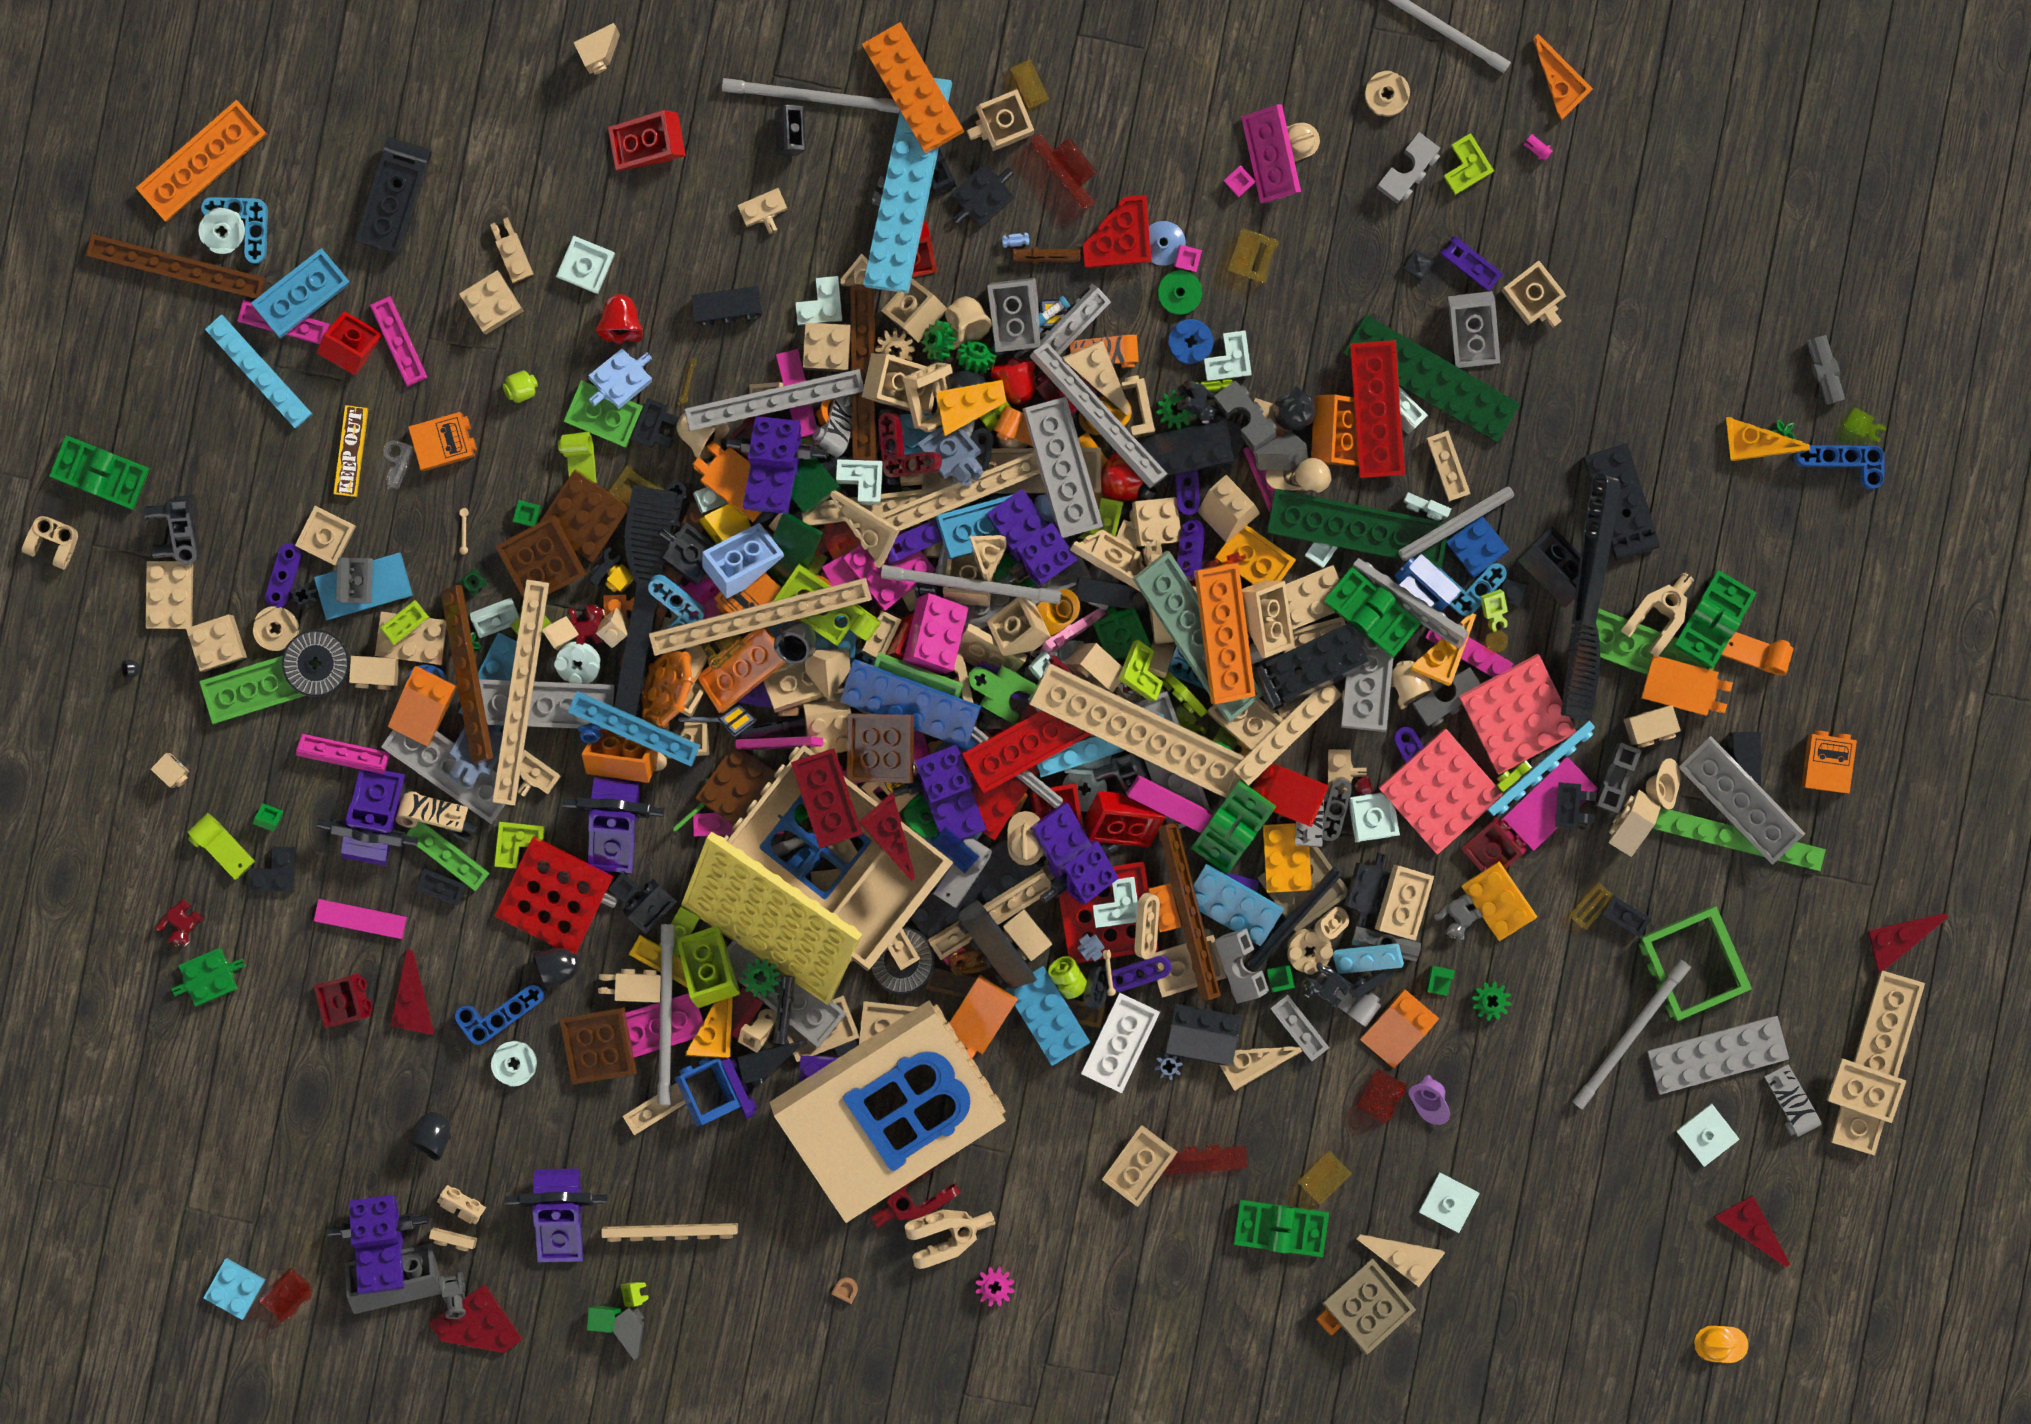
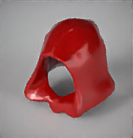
M612 295L604 303L601 321L596 327V333L605 341H613L621 345L626 340L632 342H640L642 340L643 327L638 320L637 308L633 300L627 295ZM612 330H629V332L617 335Z
M1010 358L1006 364L994 365L993 369L990 370V375L995 381L1003 380L1005 396L1008 402L1023 404L1033 397L1035 391L1033 372L1036 366L1033 360Z
M1118 453L1112 455L1102 467V494L1114 500L1134 501L1138 499V489L1142 485L1143 480Z

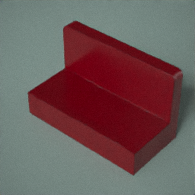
M741 988L740 994L732 1002L731 1035L739 1040L741 1028L745 1024L749 1025L764 1004L758 997H754L753 993L746 992V988Z

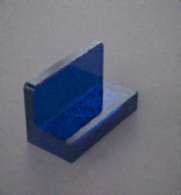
M946 826L936 837H932L930 840V845L950 859L964 873L980 857L977 852Z

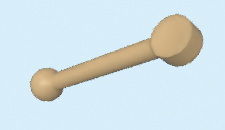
M462 508L460 510V515L462 516V547H460L459 552L465 555L468 553V548L466 547V517L469 515V511L466 508Z
M1104 950L1103 957L1106 962L1108 979L1107 994L1114 996L1116 991L1112 984L1110 950Z

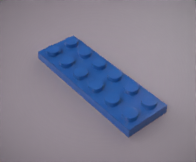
M856 659L852 663L840 700L844 704L871 714L914 715V730L965 749L968 747L981 709L980 705Z

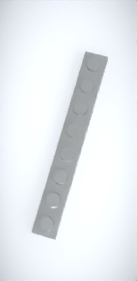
M1048 343L1033 351L1030 355L1031 359L1149 488L1167 475L1164 469Z
M860 369L690 407L684 409L690 432L863 392L864 386Z

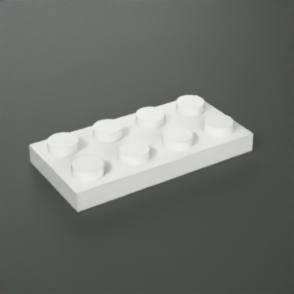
M1119 992L1081 1074L1122 1093L1160 1011Z

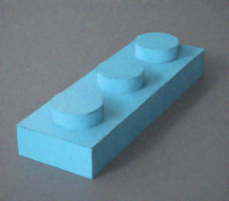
M1399 943L1335 950L1333 953L1338 974L1402 968L1404 964Z

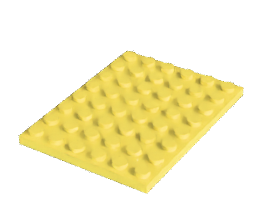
M711 832L706 838L681 905L712 927L719 925L721 933L731 940L737 941V944L753 952L762 961L769 959V966L777 964L775 970L781 974L795 976L794 983L826 1005H829L835 996L862 933L854 926L848 925L839 919L835 913L823 908L816 900L804 895L798 888L789 885L779 875L767 870L760 862L754 861L745 855L741 849L729 844L723 837Z

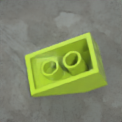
M719 925L676 939L690 999L698 1008L740 994L736 975Z

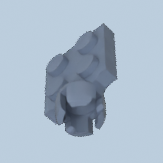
M941 426L917 443L918 448L922 452H936L941 456L942 466L938 472L944 479L952 475L963 486H969L973 484L969 479L971 476L977 481L983 474L982 466L975 459L981 454L980 449L962 428L944 437Z
M487 725L493 759L480 764H472L464 727L449 754V757L455 760V764L450 771V778L458 783L462 775L465 774L464 782L461 786L471 788L481 774L489 777L499 760L503 737L502 732Z

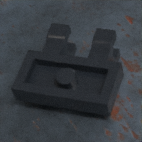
M647 398L631 440L651 448L654 447L655 442L671 448L674 440L659 434L663 422L677 426L680 417L667 413L669 406Z
M1558 782L1555 827L1578 829V822L1594 823L1595 814L1579 813L1580 800L1596 801L1597 792L1581 791V784Z

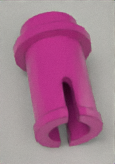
M1531 134L1526 140L1527 142L1523 144L1538 156V160L1542 159L1545 161L1553 152L1550 149V145L1546 146L1534 134Z

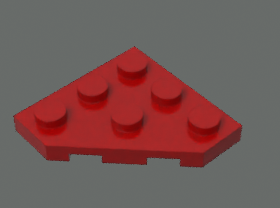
M1146 195L1123 197L1118 206L1083 244L1085 269L1152 263Z

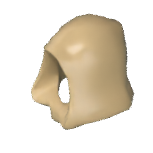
M967 296L958 298L945 310L947 323H950L951 328L956 330L952 335L957 338L953 344L955 349L961 343L966 344L967 340L970 342L981 340L992 326L991 319L986 315L980 302L974 298Z
M685 413L680 416L676 426L681 439L692 448L695 457L700 459H708L712 456L705 444L713 432H715L714 442L720 447V441L729 432L727 423L689 432Z

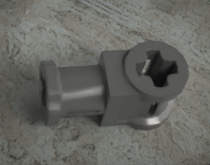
M458 1272L457 1275L449 1277L439 1276L442 1298L447 1303L446 1318H462L466 1315L462 1305V1300H465L463 1273Z

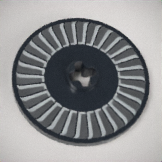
M308 630L298 634L288 643L282 657V669L289 685L297 692L311 697L326 696L336 691L346 680L350 668L349 654L343 642L332 633L324 630ZM315 657H318V661L322 662L321 666H317V670H314V666L310 665V662L314 661Z
M902 927L920 960L900 970L889 949L886 948L870 968L874 980L883 989L895 994H908L922 988L931 978L935 967V954L928 939L919 931L909 927Z

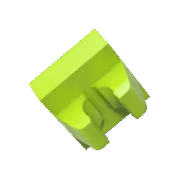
M633 1282L620 1285L625 1307L642 1305L649 1298L648 1295H640V1288L646 1287L645 1283Z

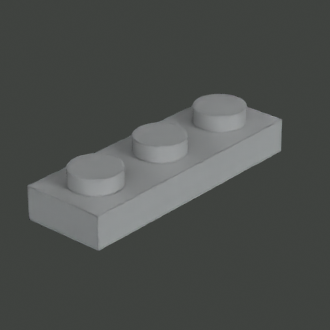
M1288 994L1270 1008L1311 1061L1329 1049L1328 1045Z

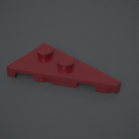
M891 793L863 817L859 823L910 881H913L915 879L914 869L896 806L895 796Z
M1946 913L1868 930L1877 972L1880 973L1881 970L1887 969L1947 919Z
M407 949L391 1026L434 1035L435 1030L425 999L426 995L422 980L419 976L416 957L413 950Z
M1753 1195L1714 1215L1718 1221L1783 1266L1788 1267L1791 1265Z

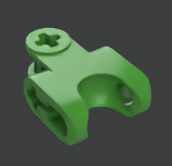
M1001 666L997 675L983 667L972 669L968 675L971 687L985 695L980 705L1013 724L1018 723L1021 717L1018 712L1010 708V696L1016 691H1024L1031 695L1037 687L1035 683L1004 666ZM981 674H984L983 678L985 679V682H979V684H976L977 681L974 677L976 675L980 676Z

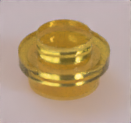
M1501 630L1491 631L1486 637V646L1493 652H1501L1508 645V637Z

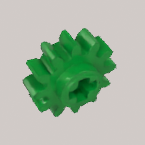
M936 320L934 325L929 324V331L924 332L925 340L922 341V344L926 345L923 352L928 353L927 358L943 361L944 357H950L949 351L955 349L953 344L957 340V338L952 336L956 330L951 328L950 323Z
M967 340L966 344H960L956 359H959V365H965V370L971 369L974 373L981 370L983 373H986L987 369H993L997 355L993 354V348H987V343L982 344L978 340L971 343Z
M1175 390L1172 391V397H1169L1167 394L1163 395L1166 401H1158V405L1163 407V409L1156 412L1158 415L1163 414L1164 416L1160 421L1161 423L1169 422L1168 429L1173 424H1176L1177 429L1181 428V423L1189 426L1187 418H1195L1194 414L1184 409L1181 410L1182 414L1178 413L1177 416L1172 414L1171 406L1175 407L1179 400L1186 401L1185 395L1177 396Z
M759 958L755 959L756 965L754 966L751 963H747L750 970L742 971V974L747 975V979L741 981L743 984H749L745 991L750 992L753 989L754 997H757L759 992H762L763 997H767L768 990L775 993L773 985L781 984L776 980V977H779L781 973L774 972L777 964L768 966L769 959H765L763 964H761ZM762 971L767 979L766 982L762 981L759 984V979L756 978V975L761 974Z
M1496 981L1491 983V987L1486 982H1483L1484 989L1481 990L1476 987L1475 990L1479 993L1478 996H1471L1473 1000L1477 1001V1004H1474L1472 1008H1480L1478 1012L1479 1017L1486 1013L1488 1021L1491 1020L1492 1015L1499 1020L1500 1012L1508 1013L1504 1007L1505 1005L1511 1006V1003L1506 1001V998L1511 994H1503L1504 985L1496 988ZM1495 995L1494 1000L1496 1004L1494 1006L1490 1004L1488 1007L1487 997Z

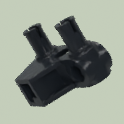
M195 495L175 496L168 499L165 505L145 506L146 520L163 518L168 520L172 544H153L152 555L154 559L173 557L179 563L186 565L200 559V543L198 538L199 512Z
M1128 751L1114 754L1110 764L1093 768V775L1097 782L1115 776L1121 783L1125 793L1138 775L1151 781L1144 759Z

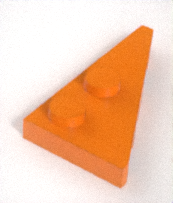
M1537 34L1533 41L1558 116L1563 120L1593 88Z

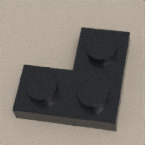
M273 846L272 869L249 868V891L295 892L296 847Z

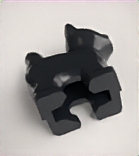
M1188 380L1178 387V395H1186V401H1178V410L1184 409L1192 414H1196L1204 424L1214 419L1215 414L1220 411L1219 408L1206 405V399L1213 400L1216 393L1210 392L1203 384H1196L1194 381Z
M1318 962L1316 968L1319 972L1324 973L1325 977L1321 984L1315 979L1305 977L1306 981L1303 985L1304 994L1308 998L1317 996L1323 1001L1328 1002L1332 1008H1337L1342 1001L1336 996L1337 991L1341 990L1346 996L1351 989L1350 984L1343 980L1333 969L1323 966L1321 962Z

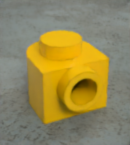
M616 564L607 573L609 577L605 585L614 593L617 590L623 593L633 582L634 578L626 566L623 564L618 566Z

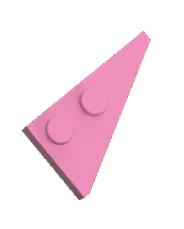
M1098 608L1076 623L1070 624L1060 633L1051 636L1050 639L1042 644L1040 653L1047 652L1050 656L1093 625L1094 622L1104 617L1106 612Z

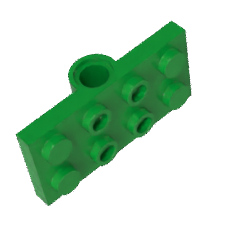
M66 435L49 477L134 510L150 468Z
M1353 567L1350 568L1323 601L1324 604L1348 623L1350 622L1354 628L1392 658L1396 656L1422 624L1397 604L1396 599L1390 592L1382 587H1376Z
M1718 570L1683 628L1674 647L1713 669L1729 640L1737 631L1744 614L1757 593Z
M1239 780L1191 849L1228 874L1276 806Z
M1240 1199L1234 1245L1267 1249L1280 1253L1323 1257L1329 1212Z

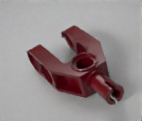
M939 1163L892 1193L887 1199V1206L872 1215L871 1218L878 1228L894 1217L899 1220L920 1218L929 1215L961 1192L956 1184L953 1183L921 1205H914L912 1198L905 1189L918 1179L925 1177L936 1167L942 1165V1163ZM906 1198L909 1201L908 1208L904 1210L899 1209L896 1206L897 1200Z

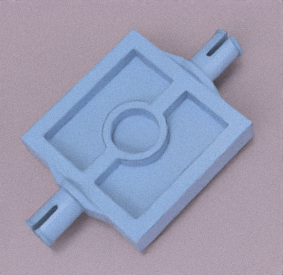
M620 349L588 375L589 380L598 390L596 394L589 398L590 403L596 406L605 398L620 409L652 383V378L643 369V366L652 360L651 356L646 352L636 360L630 357L623 349Z

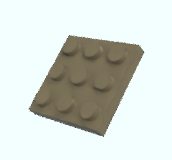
M1309 846L1313 890L1332 869V866L1318 847ZM1264 872L1257 879L1266 890V874ZM1340 878L1294 928L1295 932L1301 930L1346 898L1348 889ZM1312 890L1269 892L1268 894L1277 905L1284 908L1282 914L1287 919Z
M1374 1259L1366 1262L1322 1302L1365 1355L1369 1354L1416 1311Z

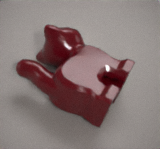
M586 605L585 614L588 621L577 622V614L573 608L568 609L569 620L579 634L574 638L576 644H588L586 642L588 637H592L594 644L605 642L596 634L601 618L605 614L602 608L596 605Z
M182 899L175 907L169 909L162 917L160 923L155 926L156 931L164 930L168 923L175 926L177 930L168 939V943H172L175 946L185 947L189 943V933L198 922L204 919L197 911H194L189 916L187 915L186 910L191 905L185 899Z

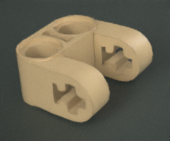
M38 517L27 534L22 547V553L33 557L37 553L43 538L60 544L53 560V566L64 570L74 552L78 540V532L73 527L52 518ZM48 521L50 529L48 532L43 533L41 531V524ZM69 530L71 534L70 539L64 542L61 538L62 532Z

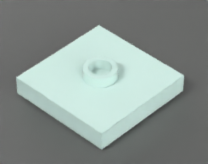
M573 236L556 277L599 294L615 252Z
M1383 793L1349 798L1355 842L1400 835L1396 809Z
M1709 1104L1676 1130L1704 1167L1739 1140L1713 1104Z
M1439 1172L1419 1212L1459 1233L1480 1193Z

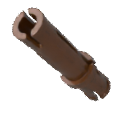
M1013 248V263H1080V248Z

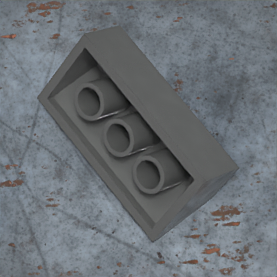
M432 1243L402 1250L404 1289L360 1295L357 1288L356 1261L345 1263L346 1294L353 1313L357 1314L441 1294L439 1285L440 1274Z

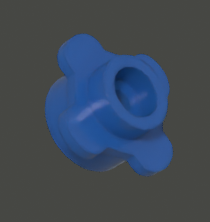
M591 723L579 726L578 730L581 731V740L586 743L597 742L602 737V733L599 731L601 727Z

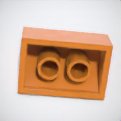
M1315 395L1314 401L1317 411L1312 428L1311 458L1320 459L1328 465L1359 466L1354 398L1340 395Z
M600 729L602 737L595 743H588L585 747L582 758L586 774L649 783L657 767V751L607 729Z

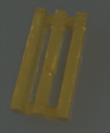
M1597 882L1568 916L1584 930H1587L1601 914L1613 894ZM1600 889L1601 892L1598 894V896L1585 909V911L1579 917H1577L1576 914L1583 908V906L1590 900V898L1597 892V890ZM1606 894L1608 898L1589 920L1584 923L1582 920Z

